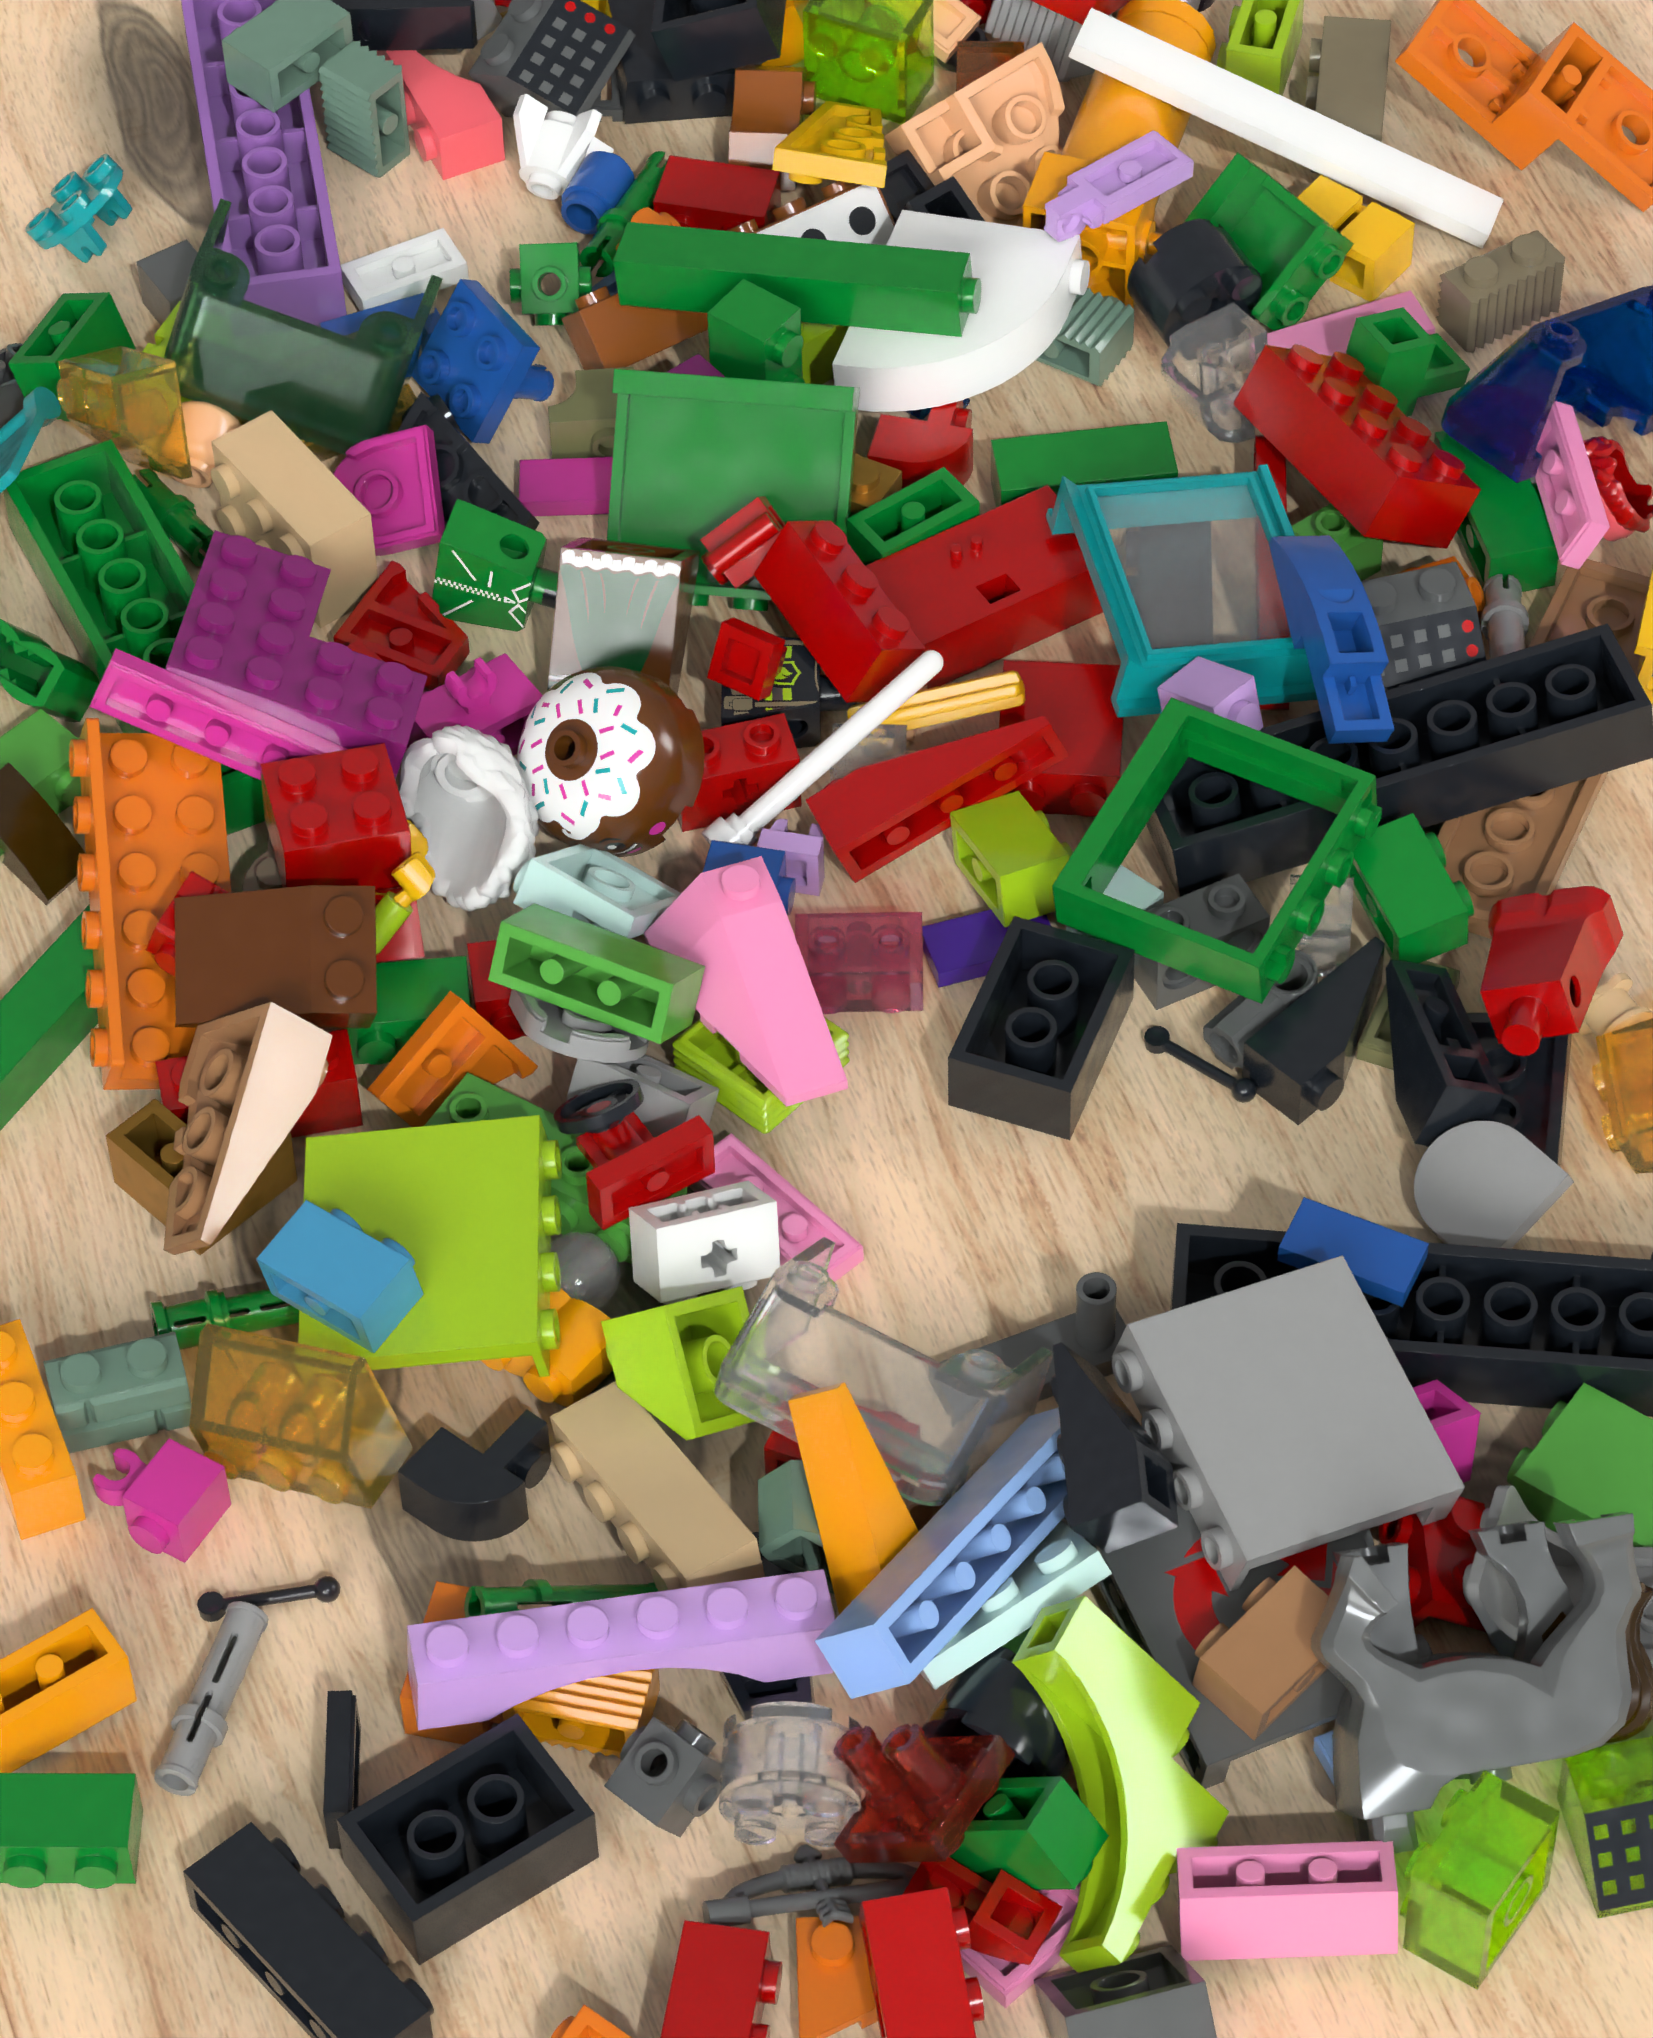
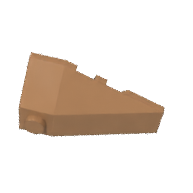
M273 1002L197 1025L179 1088L178 1101L189 1108L187 1128L183 1126L175 1132L173 1150L184 1155L183 1168L174 1178L169 1188L164 1251L177 1255L212 1245L309 1105L317 1089L323 1083L328 1071V1061L326 1058L333 1035Z

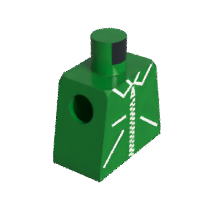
M457 499L439 545L432 599L439 605L440 613L445 618L457 622L518 632L525 628L534 603L555 609L558 572L543 568L547 544L546 537L541 532Z

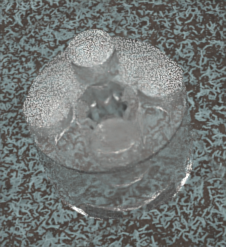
M794 1701L768 1702L752 1706L751 1719L738 1724L736 1723V1713L729 1717L723 1726L719 1810L721 1815L734 1825L735 1839L748 1845H766L774 1842L776 1835L804 1836L806 1842L819 1847H834L845 1843L847 1840V1829L852 1827L861 1815L864 1731L859 1722L849 1716V1728L832 1721V1708L819 1704Z

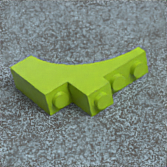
M1084 1595L1042 1608L1012 1661L1038 1692L1052 1715L1073 1766L1080 1800L1109 1835L1094 1858L1090 1873L1081 1882L1078 1903L1071 1927L1059 1952V1956L1078 1973L1107 1966H1116L1130 1957L1139 1944L1140 1933L1138 1931L1151 1906L1164 1895L1169 1886L1170 1877L1168 1875L1177 1873V1848L1217 1847L1218 1838L1216 1836L1229 1813V1810L1172 1759L1188 1741L1190 1732L1187 1728L1200 1702Z

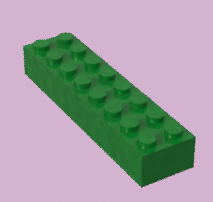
M112 439L20 471L17 478L3 491L10 529L85 665L95 673L100 681L115 648L165 669L195 583ZM115 718L123 733H149ZM221 764L227 835L264 822L262 781Z

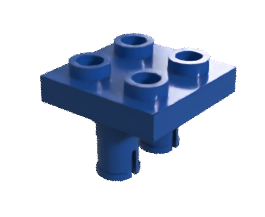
M467 279L459 280L410 374L430 397L436 393L440 395L460 430L473 443H490L513 399H530L543 402L549 398L554 388V378L550 371H545L547 367L540 364L532 365L540 347L478 281Z

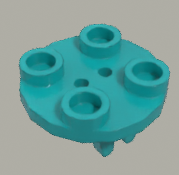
M103 154L87 168L82 177L75 171L70 172L51 191V196L56 200L50 208H46L38 213L29 222L25 232L41 248L46 250L61 244L84 263H88L93 254L101 256L107 248V244L93 228L92 224L95 221L93 216L97 215L107 225L113 226L119 217L126 219L132 211L131 205L117 189L123 177V169L108 154Z

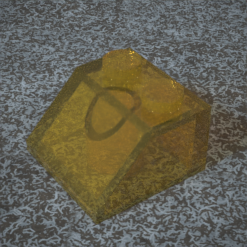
M124 346L58 361L61 379L57 383V395L61 407L67 414V419L101 443L112 439L122 458L129 463L179 479L193 477L175 361Z

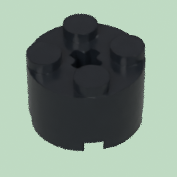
M1194 219L1168 230L1153 242L1158 251L1145 264L1139 257L1130 271L1127 282V290L1130 297L1167 346L1173 349L1180 358L1186 359L1194 356L1204 347L1206 342L1224 334L1230 338L1241 336L1255 322L1256 318L1251 312L1261 295L1263 284L1261 275L1224 227L1220 224L1218 227L1213 226L1209 219Z
M1005 1647L998 1648L955 1676L920 1730L919 1743L923 1752L931 1744L940 1758L934 1767L935 1771L956 1791L964 1779L1057 1777L1061 1775L1070 1761L1065 1743L1052 1715L1022 1671L1012 1663L1016 1653Z

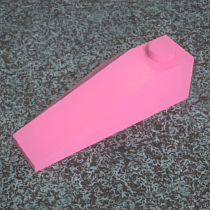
M762 856L700 873L644 932L646 944L705 966L695 1008L700 1013V1022L712 1034L719 1032L739 1052L740 1061L785 1106L848 1089L845 1072L787 913Z

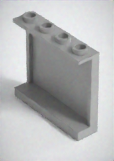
M1343 1255L1129 1323L1112 1355V1368L1115 1379L1122 1391L1131 1394L1142 1416V1427L1171 1463L1176 1501L1183 1510L1190 1511L1201 1533V1546L1204 1556L1214 1570H1220L1230 1591L1240 1588L1246 1575L1252 1568L1416 1513L1422 1526L1444 1519L1448 1516L1465 1488Z

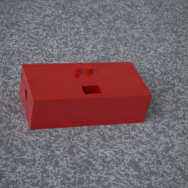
M1048 485L865 566L876 575L879 586L896 609L907 617L910 622V628L926 648L924 652L935 650L942 655L944 660L943 668L924 685H927V689L947 684L1103 613L1075 533L1055 535L1051 533L1046 514L1048 509L1054 508L1057 495Z

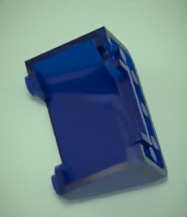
M1653 286L1638 288L1540 322L1529 328L1448 399L1440 423L1443 430L1450 437L1516 483L1536 476L1543 457L1536 451L1554 401L1573 406L1575 414L1582 413L1602 428L1610 425L1612 417L1615 416L1636 421L1633 430L1641 436L1652 433Z

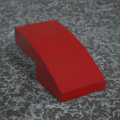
M932 1846L903 1894L948 1887L951 1906L963 1905L965 1908L971 1939L970 1949L985 1955L1025 1965L1031 1964L1063 1906L1002 1869L994 1882L991 1883Z

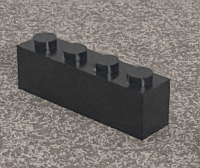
M250 1822L183 1871L190 1907L311 2038H433L430 2015L434 2013V2008L424 1990L411 1978H407L402 1982L388 1967V1957L378 1941L365 1930L357 1934L343 1920L345 1918L344 1911L332 1892L320 1883L314 1888L299 1873L301 1868L295 1855L280 1838L275 1837L269 1841Z

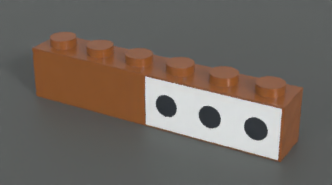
M836 181L820 188L825 199L807 206L804 197H800L772 210L776 219L773 223L758 228L755 219H752L727 231L886 245L896 224L879 187ZM606 286L575 299L574 301L579 311L561 318L584 370L628 367L708 330L707 313L620 305L618 293L610 296Z

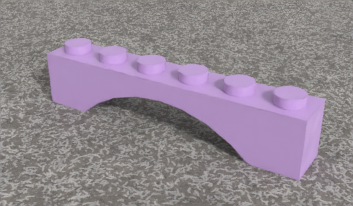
M824 1569L407 1625L408 1675L418 1730L489 1721L511 1707L550 1690L590 1678L627 1671L661 1668L707 1669L739 1674L764 1683L831 1674L833 1669L815 1642L820 1634L835 1620Z

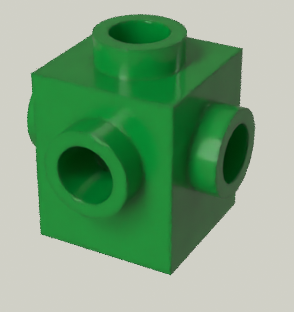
M579 243L519 244L520 268H510L511 303H521L522 314L524 315L535 314V326L564 325L561 318L569 315V313L579 311L574 300L592 292L591 266H580ZM554 273L559 277L561 287L556 294L548 296L543 292L541 282L546 275Z

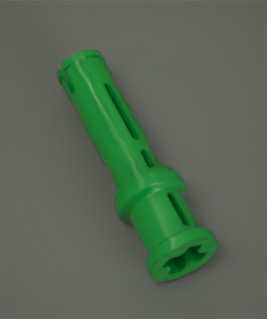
M216 1289L205 1291L204 1298L166 1306L160 1300L150 1302L154 1335L175 1332L180 1350L212 1343L217 1349L225 1348L227 1344L233 1343V1336L299 1323V1310L291 1305L265 1311L261 1310L263 1308L288 1304L272 1295L270 1289L225 1297L223 1291L217 1292ZM243 1312L247 1313L245 1315L230 1317V1315ZM195 1322H202V1323L193 1324V1325H188V1326H183V1327H178V1328L175 1327V1326H180V1325H185V1324H190V1323H195Z

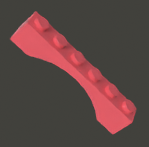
M416 50L377 51V56L385 55V61L393 60L394 65H402L408 126L410 125L414 131L416 147L424 162L431 160L443 180L505 160L502 118L481 84L458 77L436 66Z

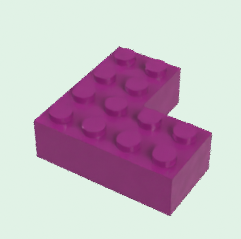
M214 530L165 670L347 749L385 743L396 779L408 745L427 676L411 671L400 663L384 662L352 651L343 644L325 642L310 637L331 569L314 564L303 556L287 555L257 545L251 539L244 536L228 535Z

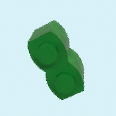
M0 619V685L13 698L38 710L42 709L47 714L64 721L80 722L91 704L94 693L100 683L95 673L83 663L53 650L39 636Z

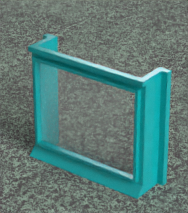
M1267 464L1259 465L1257 471L1086 485H1076L1065 476H1062L1054 508L1048 509L1046 519L1052 535L1075 533L1119 654L1121 665L1111 696V702L1117 718L1161 714L1162 710L1157 687L1198 656L1253 675L1259 705L1317 700L1305 649H1294L1270 552L1269 541L1272 537L1295 536Z

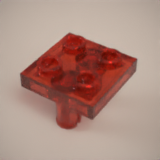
M905 1724L892 1731L882 1744L871 1727H854L837 1741L833 1754L843 1762L866 1794L833 1844L849 1863L946 1861L961 1846L965 1837L964 1832L983 1803L989 1800L997 1791L999 1779L1014 1758L1015 1753L1000 1735L927 1738L918 1724H913L912 1726Z

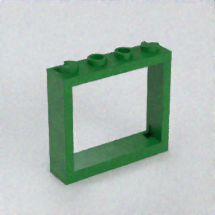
M1171 697L1052 885L1057 922L1106 942L1134 949L1138 955L1262 1004L1274 983L1282 984L1287 979L1294 964L1295 948L1303 935L1311 936L1319 926L1325 908L1324 900L1332 887L1340 888L1345 883L1352 868L1353 852L1362 838L1369 840L1378 827L1382 808L1377 806L1376 775ZM1188 757L1338 814L1254 953L1103 894Z

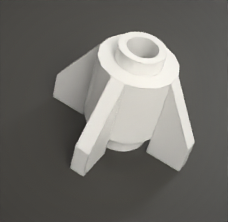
M524 94L519 97L513 114L520 160L519 175L532 194L540 198L554 200L558 196H562L584 158L589 153L595 151L613 153L614 149L594 137L602 114L595 109L578 114L577 117L563 111H550L546 114L547 106L528 94Z

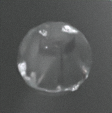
M568 1232L552 1240L551 1252H557L560 1263L561 1288L571 1298L587 1302L597 1309L606 1306L616 1292L621 1277L619 1259L609 1243L591 1232Z

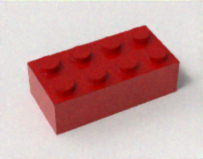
M1294 344L1291 349L1265 345L1233 405L1364 537L1447 549L1481 491V488L1463 472L1466 468L1465 464L1459 458L1441 450L1429 439L1432 435L1431 431L1419 421L1407 417L1396 406L1398 399L1388 390L1373 384L1363 374L1365 371L1363 364L1354 357L1342 352H1334L1332 356L1317 354L1313 350L1298 344Z

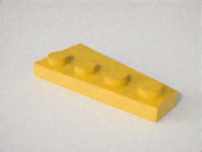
M825 101L775 147L772 170L789 173L791 181L802 184H820L823 182V179L885 188L887 161H885L886 152L885 148H883L884 134H882L881 109Z

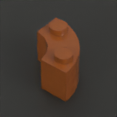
M746 65L735 69L733 114L729 130L728 164L773 169L775 147L804 121L805 115H811L816 109V81H806L807 67ZM780 172L781 190L795 191L798 183L789 179V173Z

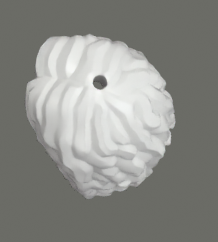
M460 725L445 726L442 730L433 732L432 738L420 739L412 743L406 750L401 763L398 790L406 818L410 819L427 839L428 852L425 859L435 870V879L431 885L433 893L446 897L447 902L452 907L471 912L487 908L489 904H495L499 897L508 898L510 896L511 884L514 883L518 872L527 861L535 857L536 848L534 842L540 827L537 822L538 813L527 790L517 758L512 755L510 746L500 743L491 735L483 734L479 730L466 725L463 727Z

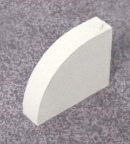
M902 210L886 245L970 253L972 278H980L981 280L979 310L977 314L969 313L962 337L849 326L832 363L835 386L860 387L858 407L860 411L899 412L938 407L981 394L1009 380L1033 363L1051 345L1061 331L1076 296L1084 295L1087 290L1090 277V263L1088 260H1082L1080 235H1075L1072 238L1058 242L1045 230Z

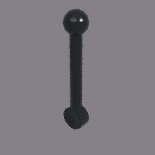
M1154 1026L1145 1032V1047L1149 1052L1154 1054L1166 1052L1229 1088L1233 1097L1239 1102L1246 1103L1254 1099L1257 1088L1251 1079H1237L1170 1040V1034L1164 1027Z
M324 1576L319 1578L314 1585L223 1598L217 1592H207L200 1596L197 1607L203 1620L215 1622L225 1615L228 1605L235 1601L247 1602L257 1607L317 1598L321 1602L329 1603L338 1598L341 1587L339 1582L332 1576Z

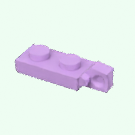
M1153 130L1067 176V186L1058 193L1059 197L1045 204L1046 223L1044 230L1058 242L1081 234L1086 225L1092 229L1100 227L1102 223L1105 225L1193 177L1194 161Z

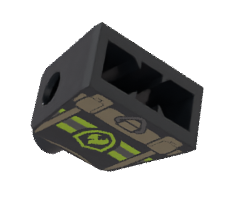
M778 636L786 640L784 646L787 647L782 670L775 677L771 695L758 701L722 685L721 726L784 713L796 748L813 747L821 742V711H847L852 705H857V702H845L827 675H821V667L800 638Z

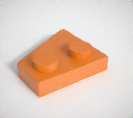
M450 991L367 1090L411 1127H419L427 1123L467 1073L494 1085L513 1074L524 1079L533 1074L539 1066L466 1002Z
M859 1915L853 1916V1923L834 1920L826 1927L822 1926V1921H820L819 1917L796 1918L799 2038H827L857 2022L861 2029L878 2022Z

